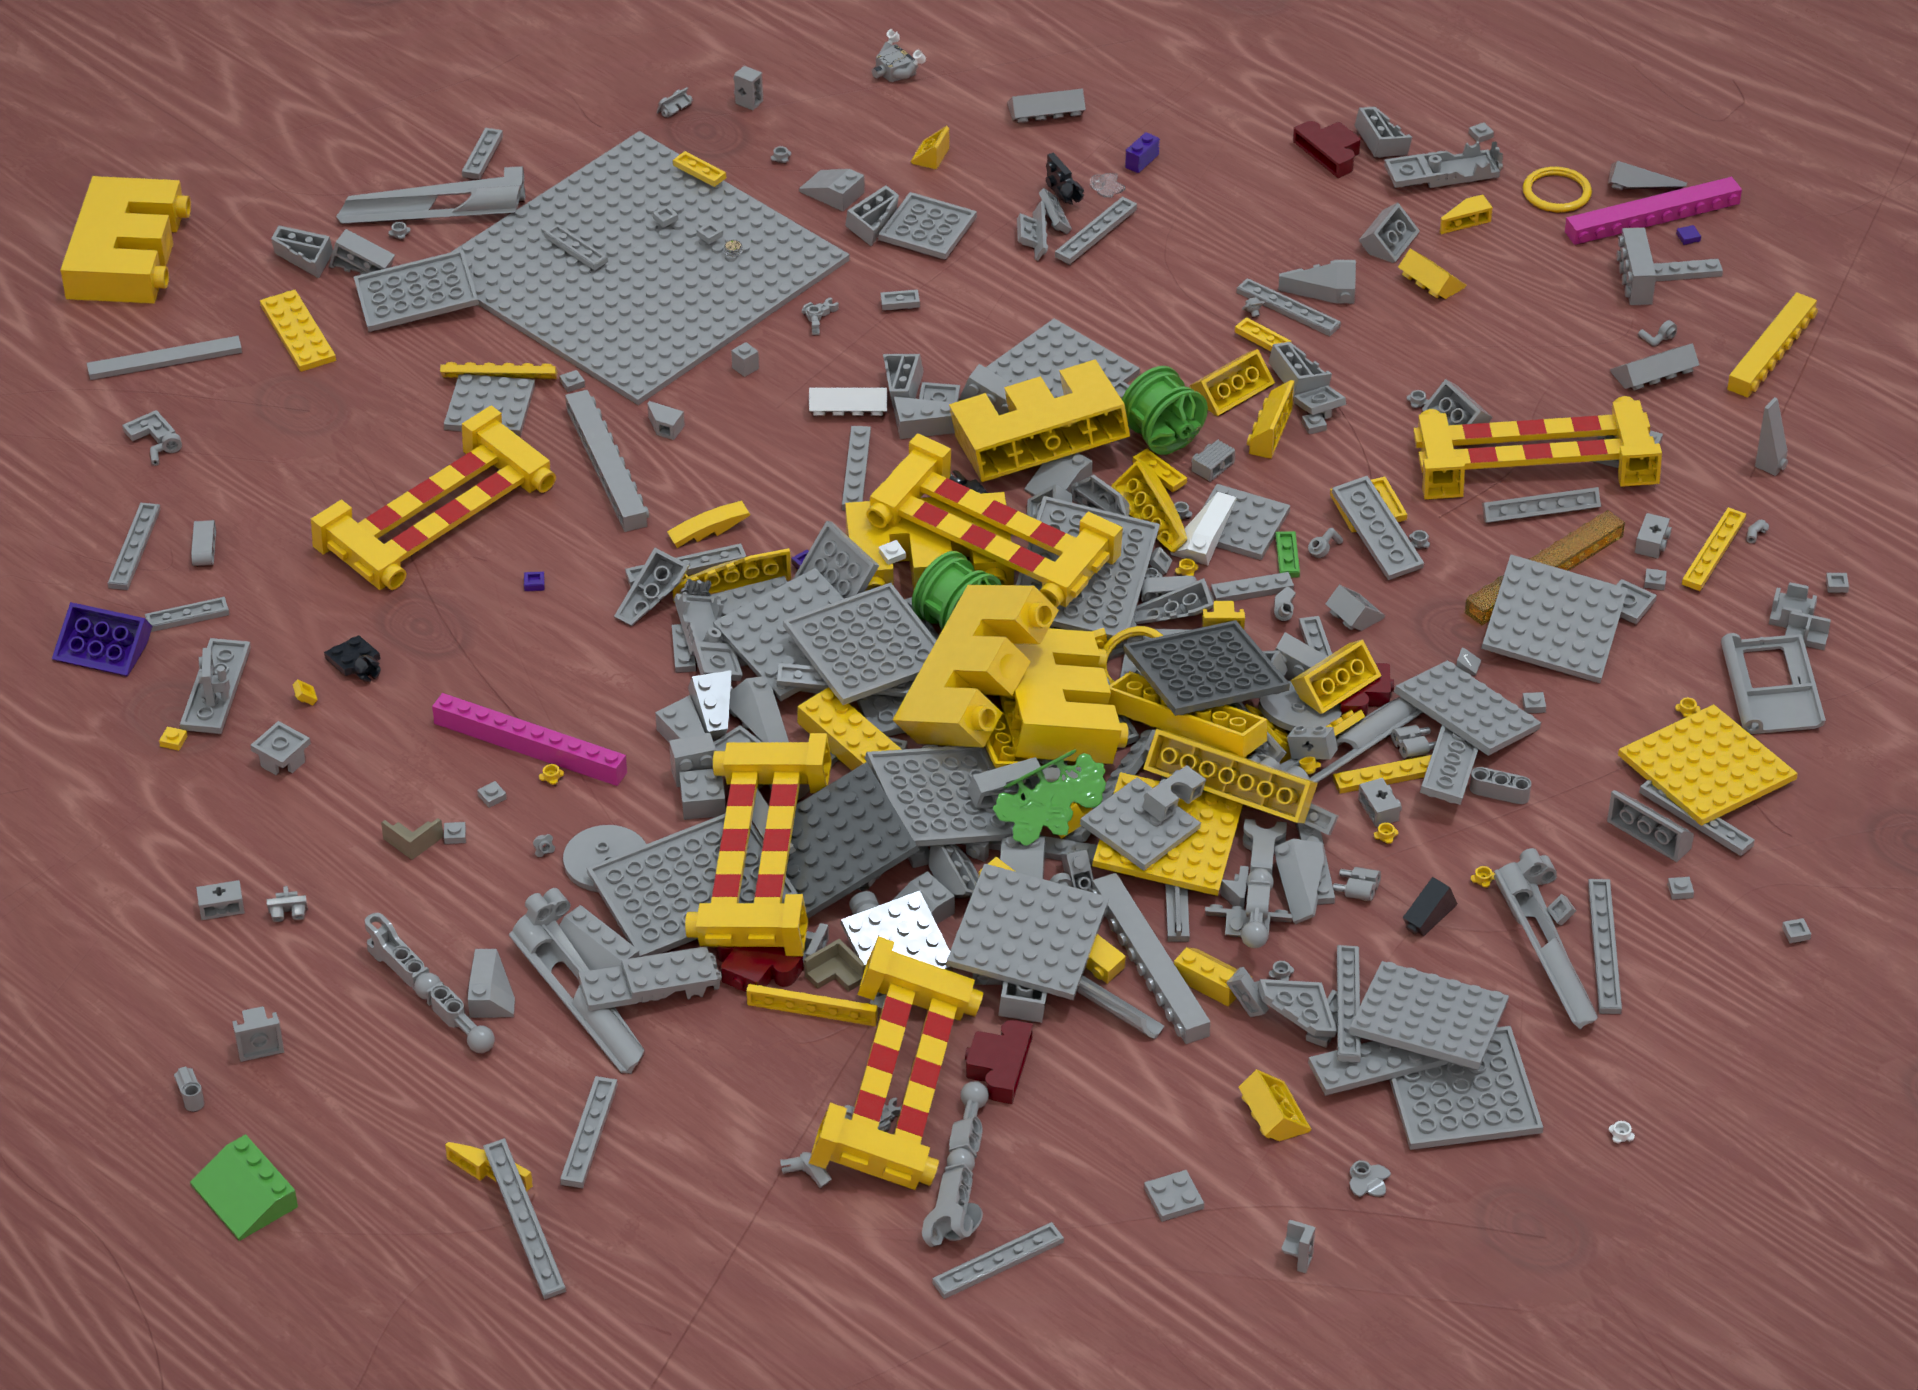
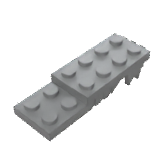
M1476 141L1472 146L1466 143L1461 154L1453 155L1448 151H1437L1435 153L1385 159L1384 166L1395 187L1427 183L1429 188L1497 178L1500 176L1501 169H1503V153H1500L1497 142H1492L1489 151L1488 149L1480 150V144Z
M687 579L680 594L675 595L674 602L690 655L696 657L701 675L732 670L731 680L740 681L742 672L736 652L721 636V631L713 626V622L721 618L724 604H721V595H717L716 598L711 597L708 592L711 586L710 581L702 582L701 580L692 581Z
M707 946L624 959L621 961V966L578 972V980L588 1011L665 999L672 993L682 990L686 991L687 999H690L693 995L703 997L707 986H714V990L719 989L720 980H722L721 972L717 969L715 955L709 953Z

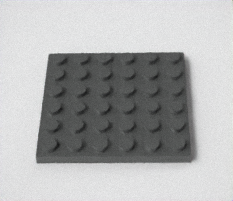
M1236 620L1124 644V653L1175 716L1203 711L1213 707H1221L1231 703H1240L1267 695L1279 694L1289 691L1290 683Z
M867 762L796 805L791 843L796 851L789 855L786 876L797 893L803 894L807 917L810 918L920 851Z

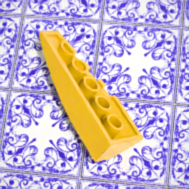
M1137 460L1111 487L1128 501L1129 515L1133 518L1160 524L1156 538L1174 553L1188 540L1184 526L1169 494L1154 469L1146 463Z
M790 549L751 555L689 576L672 590L673 601L675 595L680 594L681 589L684 588L687 579L692 581L701 580L702 582L710 581L711 586L708 591L710 595L785 576L787 581H791Z

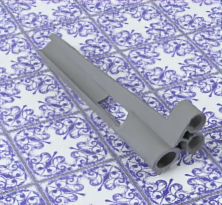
M523 166L504 167V177L348 196L336 217L341 223L515 213L519 201H525ZM471 194L463 204L456 208L430 210L438 196Z
M1397 697L1335 736L1337 747L1346 742L1352 745L1354 749L1311 778L1301 767H1298L1300 766V759L1291 758L1280 764L1274 758L1266 756V754L1256 753L1251 754L1246 759L1318 783L1390 735L1392 729L1402 727L1423 712L1402 697Z
M1530 848L1520 854V861L1518 863L1512 862L1495 870L1494 879L1515 920L1523 926L1572 1023L1581 1029L1585 1025L1594 1022L1598 1016L1568 958L1537 886L1553 882L1557 878V871L1548 856H1540L1536 849ZM1530 916L1537 919L1548 940L1544 947L1540 946L1526 917Z
M558 888L548 890L543 897L540 893L532 894L525 901V907L528 909L527 913L517 921L513 930L509 933L510 938L621 1073L632 1074L634 1067L638 1065L645 1050L616 1008L588 1011L580 985L573 999L551 973L553 966L561 961L568 966L577 979L578 972L590 971L556 922L569 911L571 904Z
M1082 975L1076 992L1153 1039L1158 1037L1164 1028L1163 1024Z

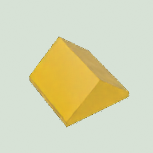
M945 126L924 139L910 162L937 170L949 150V127Z

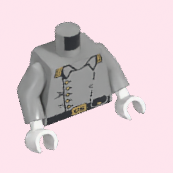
M890 29L887 32L888 42H885L881 51L876 56V67L872 69V75L875 78L883 76L889 82H895L916 75L918 64L924 63L926 57L920 50H916L912 57L897 44L892 45L899 41L900 36L897 32L894 34L893 29Z

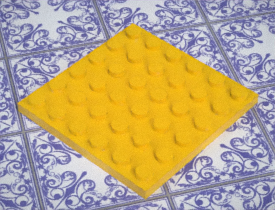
M1714 704L1628 744L1618 751L1620 758L1646 780L1652 781L1653 786L1658 790H1662L1666 797L1682 808L1700 826L1796 780L1798 774Z
M1120 772L1113 794L1136 777L1152 788L1161 781ZM1202 792V795L1189 804L1179 798L1177 806L1201 822L1199 830L1144 871L1099 839L1092 866L1218 896L1243 804L1208 792Z

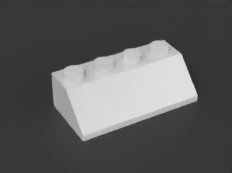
M809 388V412H813V416H825V412H833V416H844V412H852V416H864V412H871V416H883V412H887V388Z

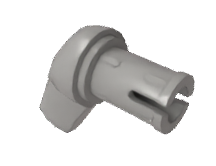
M1285 587L1274 599V614L1281 621H1287L1293 615L1294 607L1291 602L1295 598L1296 593L1289 587Z
M802 1152L800 1157L780 1160L781 1166L791 1165L782 1168L783 1174L803 1170V1172L812 1177L819 1188L832 1180L826 1169L809 1164L810 1152Z

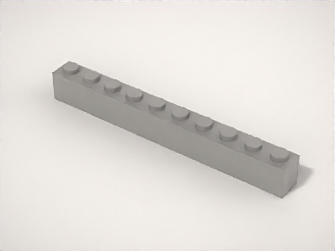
M588 390L565 395L566 410L624 532L647 527V518H649L648 508L643 506L641 494H637L636 483L631 481L629 469H625L624 458L619 456L617 444H613L612 433H608L607 423L605 420L602 421V414L600 409L596 408L594 396L591 397Z
M1113 873L1092 880V890L1090 892L1109 897L1104 917L1106 916L1110 929L1116 932L1119 943L1126 948L1130 961H1134L1139 975L1143 976L1146 980L1147 988L1155 994L1157 1004L1165 1010L1166 1018L1169 1022L1173 1023L1177 1036L1181 1037L1185 1044L1209 1037L1211 1021L1118 875Z

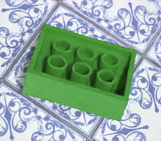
M246 1134L226 1145L190 1181V1185L239 1241L298 1208L295 1189Z

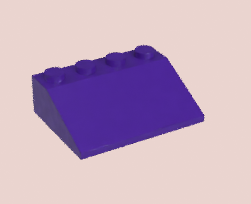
M70 602L52 660L129 676L147 645L153 626L142 617Z

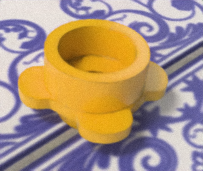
M1182 559L1175 572L1182 576H1194V572L1198 570V565L1192 559Z
M1686 697L1680 701V704H1676L1675 710L1680 711L1684 717H1688L1700 711V707L1697 706V702L1693 698Z
M1309 756L1299 760L1300 766L1298 767H1301L1307 775L1314 773L1316 768L1321 767V763L1316 762L1315 757Z
M548 764L544 766L543 773L539 775V779L555 785L558 783V779L564 775V771L555 764Z
M1381 823L1378 826V831L1374 832L1373 836L1375 839H1380L1390 844L1393 842L1394 836L1398 835V830L1391 823Z
M1480 866L1475 870V875L1471 876V881L1473 883L1477 882L1486 888L1490 886L1492 880H1495V873L1489 867Z

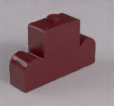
M1307 121L1294 127L1293 142L1335 177L1340 178L1353 171L1354 157L1360 154L1361 138L1341 122H1336L1320 129L1319 123Z
M1375 663L1382 676L1341 701V715L1350 710L1354 713L1362 710L1364 715L1367 716L1368 706L1382 707L1390 702V693L1394 692V679H1390V664Z
M717 947L718 959L723 962L721 964L722 982L737 990L747 992L749 984L766 987L772 979H774L777 985L787 987L792 985L804 970L803 956H786L785 948Z
M1009 1020L1002 1024L1001 1035L981 1031L975 1032L971 1047H967L965 1052L966 1077L968 1079L984 1081L990 1100L1013 1104L1033 1039V1024Z

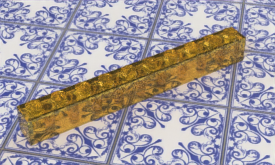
M1607 510L1601 515H1597L1588 523H1584L1577 530L1570 532L1561 540L1555 541L1551 546L1541 550L1532 558H1528V560L1570 571L1621 539L1624 535L1625 522ZM1504 575L1499 576L1495 581L1485 585L1482 589L1466 598L1465 614L1481 626L1490 621Z

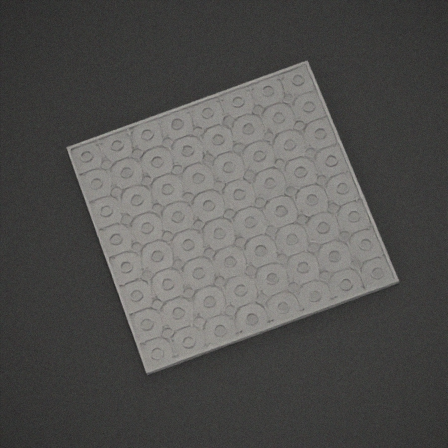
M640 131L523 205L515 213L509 214L452 251H464L479 306L637 405L646 401L850 260V254L723 180L713 187L673 166V159L680 154ZM668 205L678 214V221L662 227L653 219L652 212ZM711 222L723 230V237L708 244L697 236V230ZM559 224L607 256L608 263L594 271L546 239L544 232ZM736 240L742 244L740 249L736 251H729L724 245L727 241Z

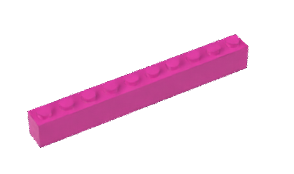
M1728 177L1566 217L1565 233L1573 244L1577 245L1621 234L1622 228H1645L1740 204L1742 189L1733 177Z
M444 693L440 695L432 706L434 724L615 786H618L627 774L626 755Z

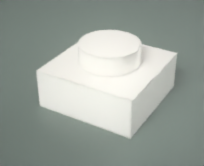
M897 540L879 546V553L888 565L906 559V552Z

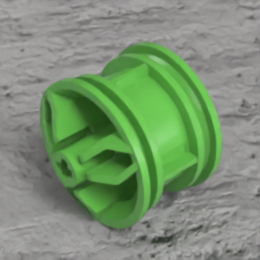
M1157 366L1142 373L1131 383L1122 397L1129 429L1142 434L1148 447L1153 452L1161 455L1173 453L1188 445L1203 427L1208 413L1205 397L1192 388L1185 387L1179 374L1168 366Z
M949 551L936 558L922 573L913 592L912 610L922 620L932 624L939 623L941 630H943L967 585L1002 584L992 574L981 570L974 571L972 563L962 553Z

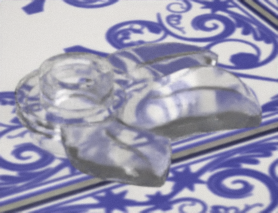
M1096 174L1089 181V186L1096 190L1099 195L1106 198H1111L1113 194H1119L1125 190V186L1116 181L1118 174Z

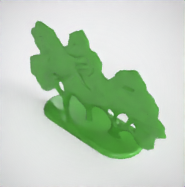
M1076 749L1005 785L1004 788L1007 789L1018 784V793L1014 795L1000 793L996 800L997 804L993 806V810L1000 821L1015 823L1013 839L1025 846L1030 845L1039 838L1043 826H1047L1053 834L1067 836L1069 829L1067 823L1073 815V811L1070 808L1071 803L1076 802L1086 808H1096L1101 804L1103 799L1102 793L1105 791L1106 786L1103 778L1105 773L1104 764L1095 763L1090 755L1083 753L1076 759L1075 766L1065 765L1064 759L1073 755L1076 752ZM1056 765L1061 771L1060 776L1056 781L1048 782L1042 770ZM1079 766L1081 771L1076 770V767ZM1067 770L1069 773L1072 770L1078 774V777L1075 779L1071 778L1065 771ZM1037 774L1040 782L1031 790L1024 785L1023 780ZM1063 774H1064L1065 777H1066V779H1065L1064 781L1062 780V775H1063ZM1023 793L1026 797L1025 800H1022L1021 795Z

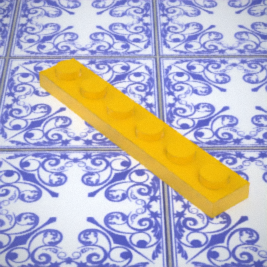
M447 362L446 365H440V373L445 378H458L459 375L470 374L519 379H557L556 366L547 363L541 364V366H534L531 363H524L522 366H515L513 363H504L503 365L484 363V365H476V363L467 362L465 365H457L455 362Z
M1727 508L1683 577L1682 585L1701 591L1746 520V513Z
M1432 755L1333 774V781L1339 794L1357 791L1359 790V784L1383 778L1387 785L1424 778Z
M749 984L747 988V1005L870 1026H876L878 1021V1005Z

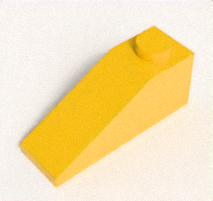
M1483 194L1465 199L1441 217L1440 234L1491 222L1493 207Z

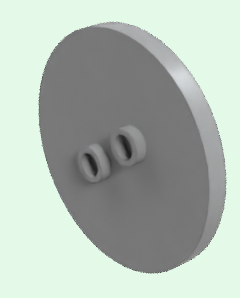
M1288 681L1290 683L1289 691L1259 698V709L1264 717L1274 725L1288 731H1292L1294 727L1299 725L1306 727L1326 726L1331 724L1330 722L1341 717V706L1339 703L1323 714H1320L1299 698L1291 681Z
M600 825L588 828L575 835L565 847L563 854L565 872L569 879L579 887L598 892L588 876L586 868L646 845V843L636 832L622 826Z

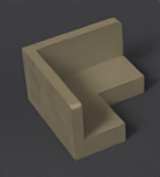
M438 818L432 823L426 822L414 832L399 822L395 825H391L386 820L381 822L383 839L411 860L443 838L442 821Z
M840 939L804 959L805 977L817 989L836 979L849 992L860 986L866 966Z

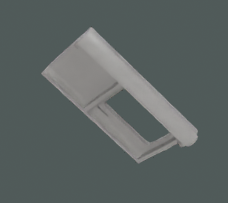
M1729 633L1722 637L1721 645L1743 729L1749 734L1815 729L1824 725L1826 719L1802 634L1741 639L1738 634ZM1774 649L1783 650L1792 685L1752 688L1743 653Z

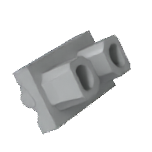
M284 886L283 893H276V898L267 899L268 911L271 913L273 922L283 921L284 912L292 911V917L295 920L305 918V910H308L306 895L298 896L297 891L289 892L288 886Z

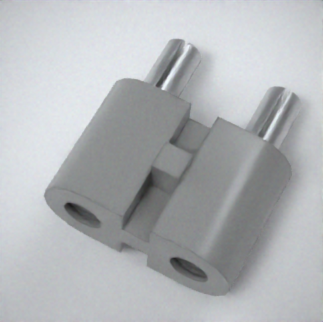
M1417 725L1392 729L1391 731L1392 741L1396 748L1400 747L1399 752L1403 758L1427 755L1431 749H1434L1436 741L1428 743L1425 736H1421L1430 734L1431 730L1429 727L1419 728Z
M1354 867L1353 871L1340 869L1339 875L1348 877L1349 880L1346 885L1334 883L1333 890L1345 892V896L1349 898L1372 901L1375 890L1378 889L1380 884L1381 871Z

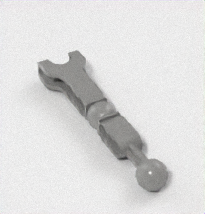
M1245 819L1243 845L1252 852L1250 873L1246 880L1248 886L1246 917H1250V921L1244 925L1241 931V938L1247 947L1253 949L1265 945L1269 937L1267 927L1262 923L1263 918L1268 919L1270 891L1274 884L1272 877L1273 857L1275 854L1274 846L1286 842L1287 822H1276L1274 827L1264 829L1258 827L1255 820Z
M373 913L365 918V929L371 936L367 940L369 953L377 961H384L407 985L412 987L417 996L427 1000V1004L429 1006L432 1005L433 1011L448 1026L460 1027L468 1035L467 1044L472 1051L476 1053L488 1052L495 1042L492 1030L486 1026H476L464 1014L462 1000L449 987L444 985L437 975L430 973L428 967H424L423 961L399 938L393 925L387 918L380 913ZM379 922L381 927L377 929L371 923Z
M971 1081L965 1084L960 1093L961 1101L966 1106L963 1120L953 1123L949 1141L950 1154L947 1157L945 1173L942 1175L936 1207L926 1216L923 1222L922 1237L929 1247L940 1245L944 1236L952 1230L960 1239L969 1237L972 1233L974 1222L967 1214V1208L972 1187V1170L975 1167L976 1153L979 1151L983 1131L981 1121L977 1117L978 1109L985 1106L989 1096L985 1085L978 1081Z

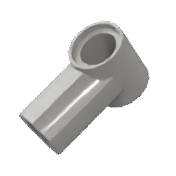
M186 1066L179 1068L174 1074V1078L182 1095L184 1106L188 1111H198L205 1104L201 1085L198 1083L192 1068H187Z

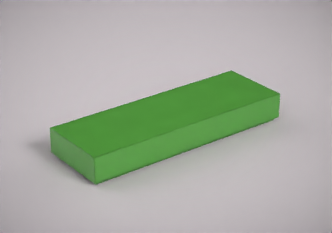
M1276 532L1275 539L1279 573L1289 572L1291 578L1300 577L1296 532Z

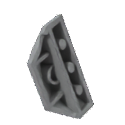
M1089 476L1071 485L1072 500L1075 503L1129 516L1128 501L1097 476Z
M955 844L930 846L929 868L933 873V877L956 898H971L978 881V873L971 860Z

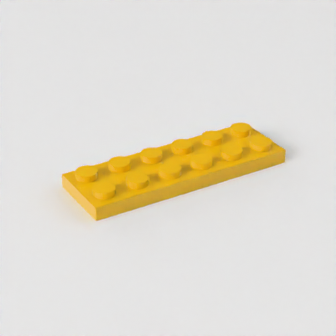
M296 290L260 300L263 311L300 372L336 361L335 353Z

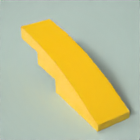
M738 501L701 513L667 532L676 547L679 548L693 538L699 542L713 532L719 536L749 517L750 513L744 503Z
M452 1142L445 1144L447 1160L480 1181L485 1176L496 1181L484 1150ZM516 1164L527 1192L533 1187L531 1171Z

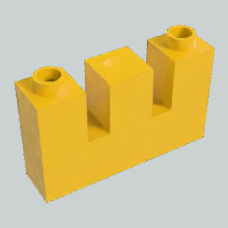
M92 176L60 270L66 299L155 304L159 288L167 289L169 270L167 263L173 247L172 232L178 231L181 218H189L191 212L190 196L182 195L180 180Z
M1096 359L1059 370L1064 396L1054 398L1041 376L1004 387L1009 412L998 415L986 393L949 404L955 437L981 482L1130 437L1125 404Z
M1004 492L982 493L1006 505ZM933 497L920 498V500L1011 541V534ZM870 501L845 503L846 535L879 565L865 591L888 583H892L894 586L893 563L888 565L879 553V546L895 540L898 541L906 552V559L900 561H910L913 592L925 569L936 558L949 551H958L965 557H969L974 571L981 570L992 574L1000 580L1002 585H1014V569L905 518H902L895 527L888 524L884 528L875 527L866 516V512L870 508Z
M967 585L896 712L893 721L917 744L984 748L1002 715V712L984 695H1013L1031 662L1014 644H1041L1059 610L1035 586Z
M1049 628L1041 644H1014L1031 661L1013 695H999L1015 757H1036L1037 759L1055 760L1076 749V752L1065 758L1064 761H1076L1080 754L1085 753L1090 755L1095 763L1113 764L1117 748H1125L1127 745L1128 725L1127 723L1119 722L1115 705H1108L1111 691L1105 674L1107 655L1105 649H1098L1094 633L1090 631Z

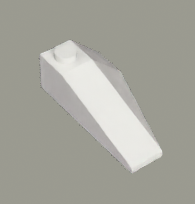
M1217 492L1186 526L1185 532L1188 540L1174 553L1171 552V555L1183 559H1192L1194 562L1208 566L1236 502V497Z

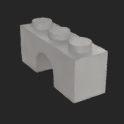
M1189 766L1176 770L1172 776L1163 779L1157 786L1146 791L1142 808L1162 822L1175 813L1179 798L1189 804L1202 795L1206 779Z

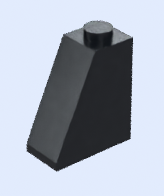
M1432 877L1403 916L1406 929L1413 934L1418 932L1425 936L1458 904L1451 888Z

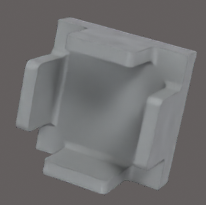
M1790 582L1787 593H1780L1781 588H1777L1769 624L1787 628L1791 611L1814 615L1817 596L1813 595L1812 599L1807 598L1809 587Z
M278 721L250 746L251 751L259 755L261 767L277 775L279 773V766L284 768L288 765V771L293 773L305 763L304 750L311 742L309 737Z
M263 1006L242 1011L244 1024L238 1025L237 1020L232 1021L240 1062L284 1053L281 1028L276 1012L272 1013L273 1018L268 1019Z

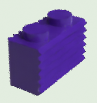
M1147 132L1142 134L1136 142L1126 149L1125 168L1136 173L1144 169L1159 155L1160 139Z

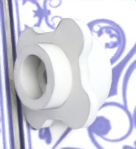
M1618 1121L1609 1127V1132L1612 1133L1615 1143H1621L1626 1140L1633 1141L1635 1137L1631 1133V1125L1625 1121Z

